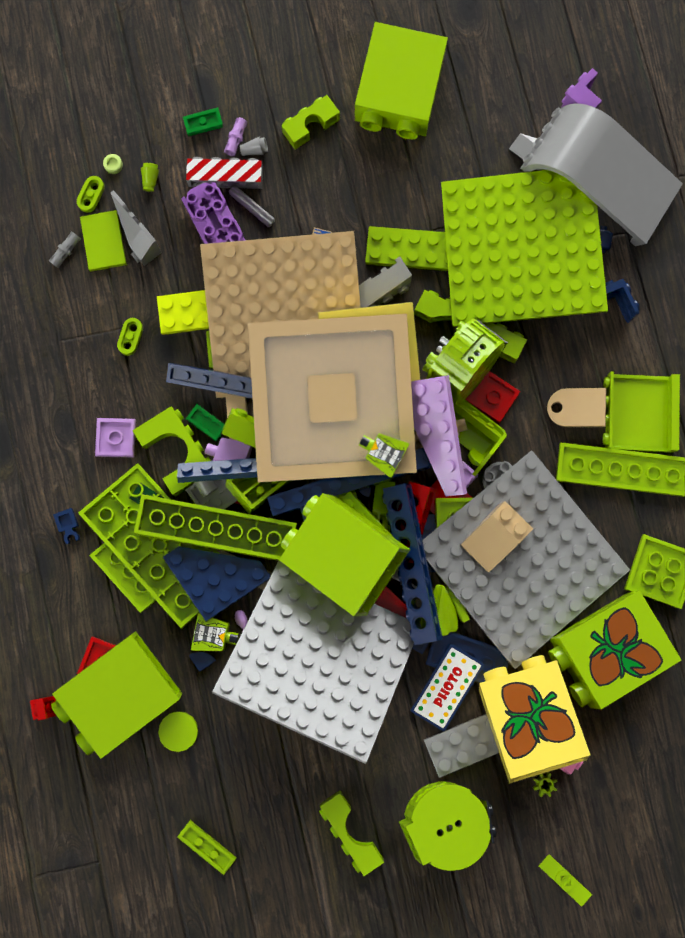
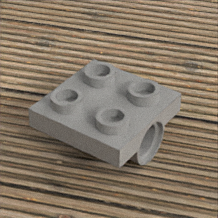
M226 480L194 482L193 485L185 489L197 505L225 510L237 501L225 486Z

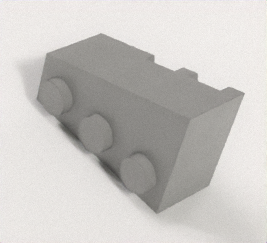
M400 256L395 259L397 262L389 269L384 267L380 270L382 273L374 278L370 277L359 285L361 308L378 306L381 303L387 304L393 300V296L399 293L401 295L409 290L412 274Z

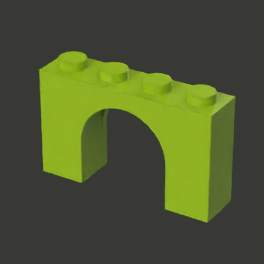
M172 406L132 430L144 449L149 448L165 437L174 436L184 440L187 445L188 456L185 463L211 461L209 457L205 458L202 451L204 449L200 442H195L191 437L194 433L189 425L184 426L181 421L184 417L179 409L174 410ZM177 470L163 478L168 489L175 497L194 484V482L178 483Z

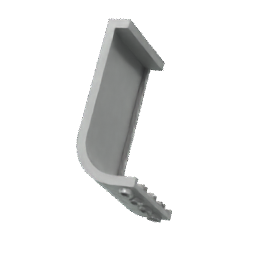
M579 103L557 108L551 115V121L543 127L542 135L533 143L532 151L524 157V163L520 169L524 172L546 169L562 175L633 237L630 242L634 246L647 244L683 183L621 125L603 111Z

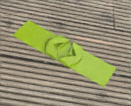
M550 854L539 865L581 907L592 896Z

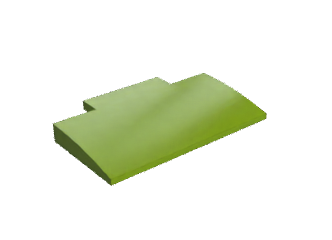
M137 463L79 512L82 519L104 542L89 556L140 613L157 601L173 621L183 629L198 615L199 611L164 561L163 556L179 546L208 552L213 551V553L219 552L216 549L210 548L209 550L206 547L134 534L139 504L129 498L131 496L137 498L143 494L142 484L158 493L157 495L153 494L154 497L161 495L165 499H170ZM140 485L141 492L138 495L132 494L136 487Z

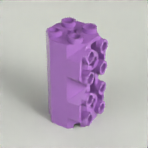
M211 182L212 184L202 183L187 192V197L185 198L184 196L182 198V202L204 244L245 240L237 221L230 212L226 200L215 182Z

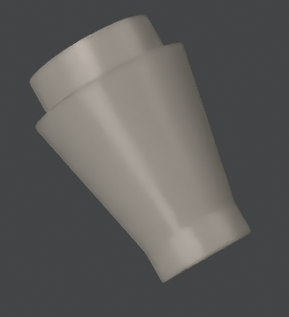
M259 136L240 145L242 156L264 155V153L268 152L265 137L260 138Z

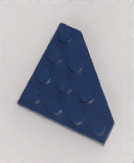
M181 546L163 556L164 561L205 622L251 593L271 577L261 561Z

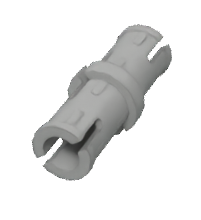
M71 231L66 240L58 245L59 248L49 259V262L59 268L66 257L72 254L71 251L81 238Z

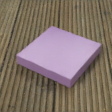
M97 418L95 456L135 457V434L132 430L136 429V419Z

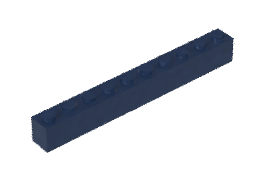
M424 448L415 450L417 472L432 468ZM414 473L393 474L392 478L386 474L326 478L269 496L267 499L272 515L276 518L304 509L306 503L315 495L320 497L324 493L339 498L345 496L348 492L354 493Z

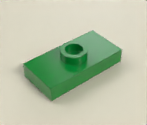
M198 404L195 405L186 417L188 422L215 442L221 437L225 424Z

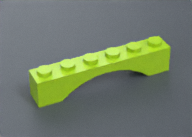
M424 290L414 310V315L430 323L452 321L451 299L445 300L432 290H429V292ZM484 324L508 342L500 357L515 364L527 339L518 332L512 333L508 331L502 324Z

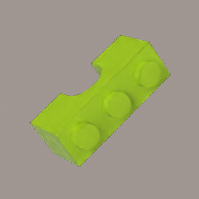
M328 95L323 98L319 97L308 108H302L293 118H287L281 125L282 133L296 150L310 140V134L306 128L309 123L318 122L326 130L340 120V112Z

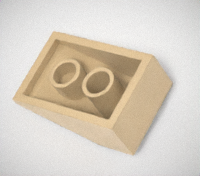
M504 501L482 521L461 543V546L489 573L521 543L533 528Z

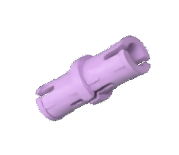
M236 118L234 127L229 132V139L224 149V152L229 156H235L237 147L243 140L242 135L247 125V121L243 118Z

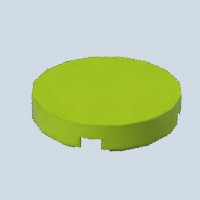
M186 712L170 713L159 725L158 734L161 743L171 751L180 752L187 750L195 743L198 737L197 722Z

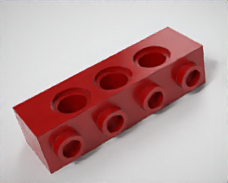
M409 481L408 484L412 486L414 499L417 498L419 501L416 510L421 535H423L436 489ZM402 503L400 504L398 511L402 509ZM402 520L400 523V528L402 530L406 528V522L404 520ZM407 539V543L405 544V546L409 548L410 542ZM410 559L408 563H414V561Z

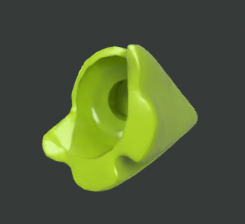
M436 585L433 593L442 636H447L450 632H456L458 629L457 613L445 586ZM422 618L421 627L425 628L426 621Z

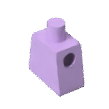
M221 438L218 446L208 443L205 454L213 456V461L248 459L253 447L237 440Z

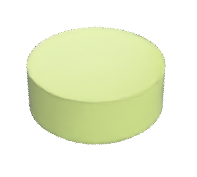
M110 154L104 158L103 166L108 173L117 174L122 170L123 163L118 155Z

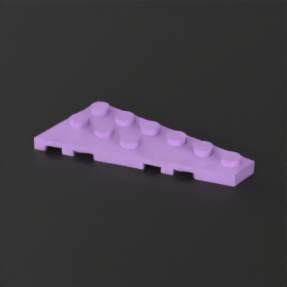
M449 375L411 381L414 428L445 496L467 494Z

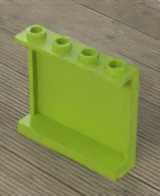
M611 371L604 378L603 383L604 388H606V433L603 434V445H605V448L664 453L679 451L680 374H672L669 377L620 375L614 374Z

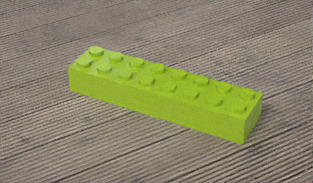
M141 494L134 534L279 561L285 551L281 547L282 540L291 529L296 528L297 523Z

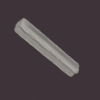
M233 186L229 190V194L267 227L272 226L275 219L237 186Z

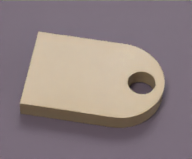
M566 388L558 390L548 401V415L555 424L561 427H606V388ZM556 403H560L563 406L559 413L552 411V406Z

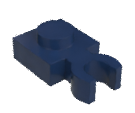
M73 508L53 514L59 533L65 532V543L71 544L69 540L71 535L75 536L76 541H80V535L74 530L79 525Z

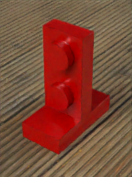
M54 696L30 700L33 720H43L56 716L51 707V704L56 701Z

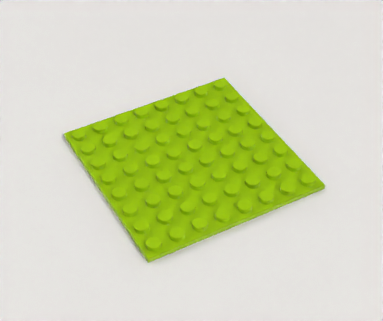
M541 170L441 182L453 327L459 326L458 323L460 321L466 324L471 319L479 320L486 324L608 312L597 204L571 181L553 171Z

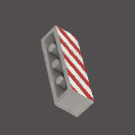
M193 157L192 159H187L186 181L188 187L215 182L218 188L237 186L238 188L262 189L263 165L262 161L258 159L240 160L238 158H230L229 160H223L218 157L211 159Z

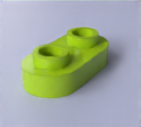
M91 176L85 181L77 198V205L81 211L89 213L96 208L105 189L101 178ZM97 185L98 188L96 190H93V187ZM90 202V205L85 206V203Z
M129 318L123 324L117 342L118 350L123 355H132L137 350L143 332V325L138 319ZM136 326V331L132 332L131 328ZM126 344H131L129 349H125Z

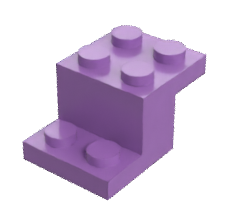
M593 68L588 73L584 72L579 77L578 83L575 86L571 85L565 92L566 96L562 100V107L579 103L598 109L602 100L591 91L598 72Z

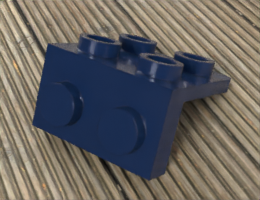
M624 279L613 282V280L606 282L607 300L615 298L626 322H632L639 314L640 307L631 295L630 285L625 283Z

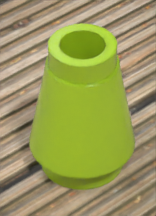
M143 163V167H141L143 191L154 192L159 174L157 164Z

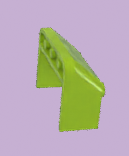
M464 400L454 407L456 420L465 418L468 429L459 432L458 438L459 443L470 450L468 454L470 462L478 466L472 474L476 476L506 438L507 434L502 427Z

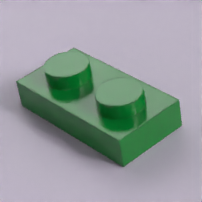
M218 107L183 116L188 137L223 128Z

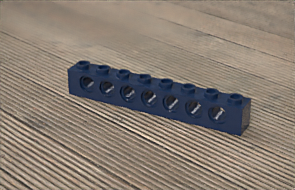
M404 483L383 488L384 494L382 499L387 506L388 513H386V519L391 526L392 532L390 534L403 545L407 539L410 542V551L399 566L398 578L403 586L402 598L407 606L406 618L410 621L411 626L410 638L414 641V645L442 640L443 637L411 484ZM399 501H401L402 503V509L400 511H398L396 508V504ZM402 520L406 522V528L404 530L400 528V523ZM410 559L414 561V567L412 569L408 567V561ZM414 578L418 581V586L416 589L412 586V580ZM417 598H420L422 601L421 608L416 606ZM421 618H424L426 621L425 628L420 625Z

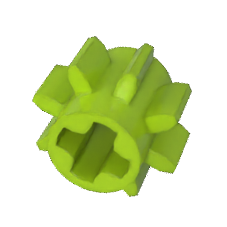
M549 772L546 776L540 774L537 779L533 778L536 782V786L533 789L540 790V797L544 793L551 797V792L553 790L557 791L554 787V783L557 780L550 779L551 773ZM544 780L548 782L546 789L542 787Z

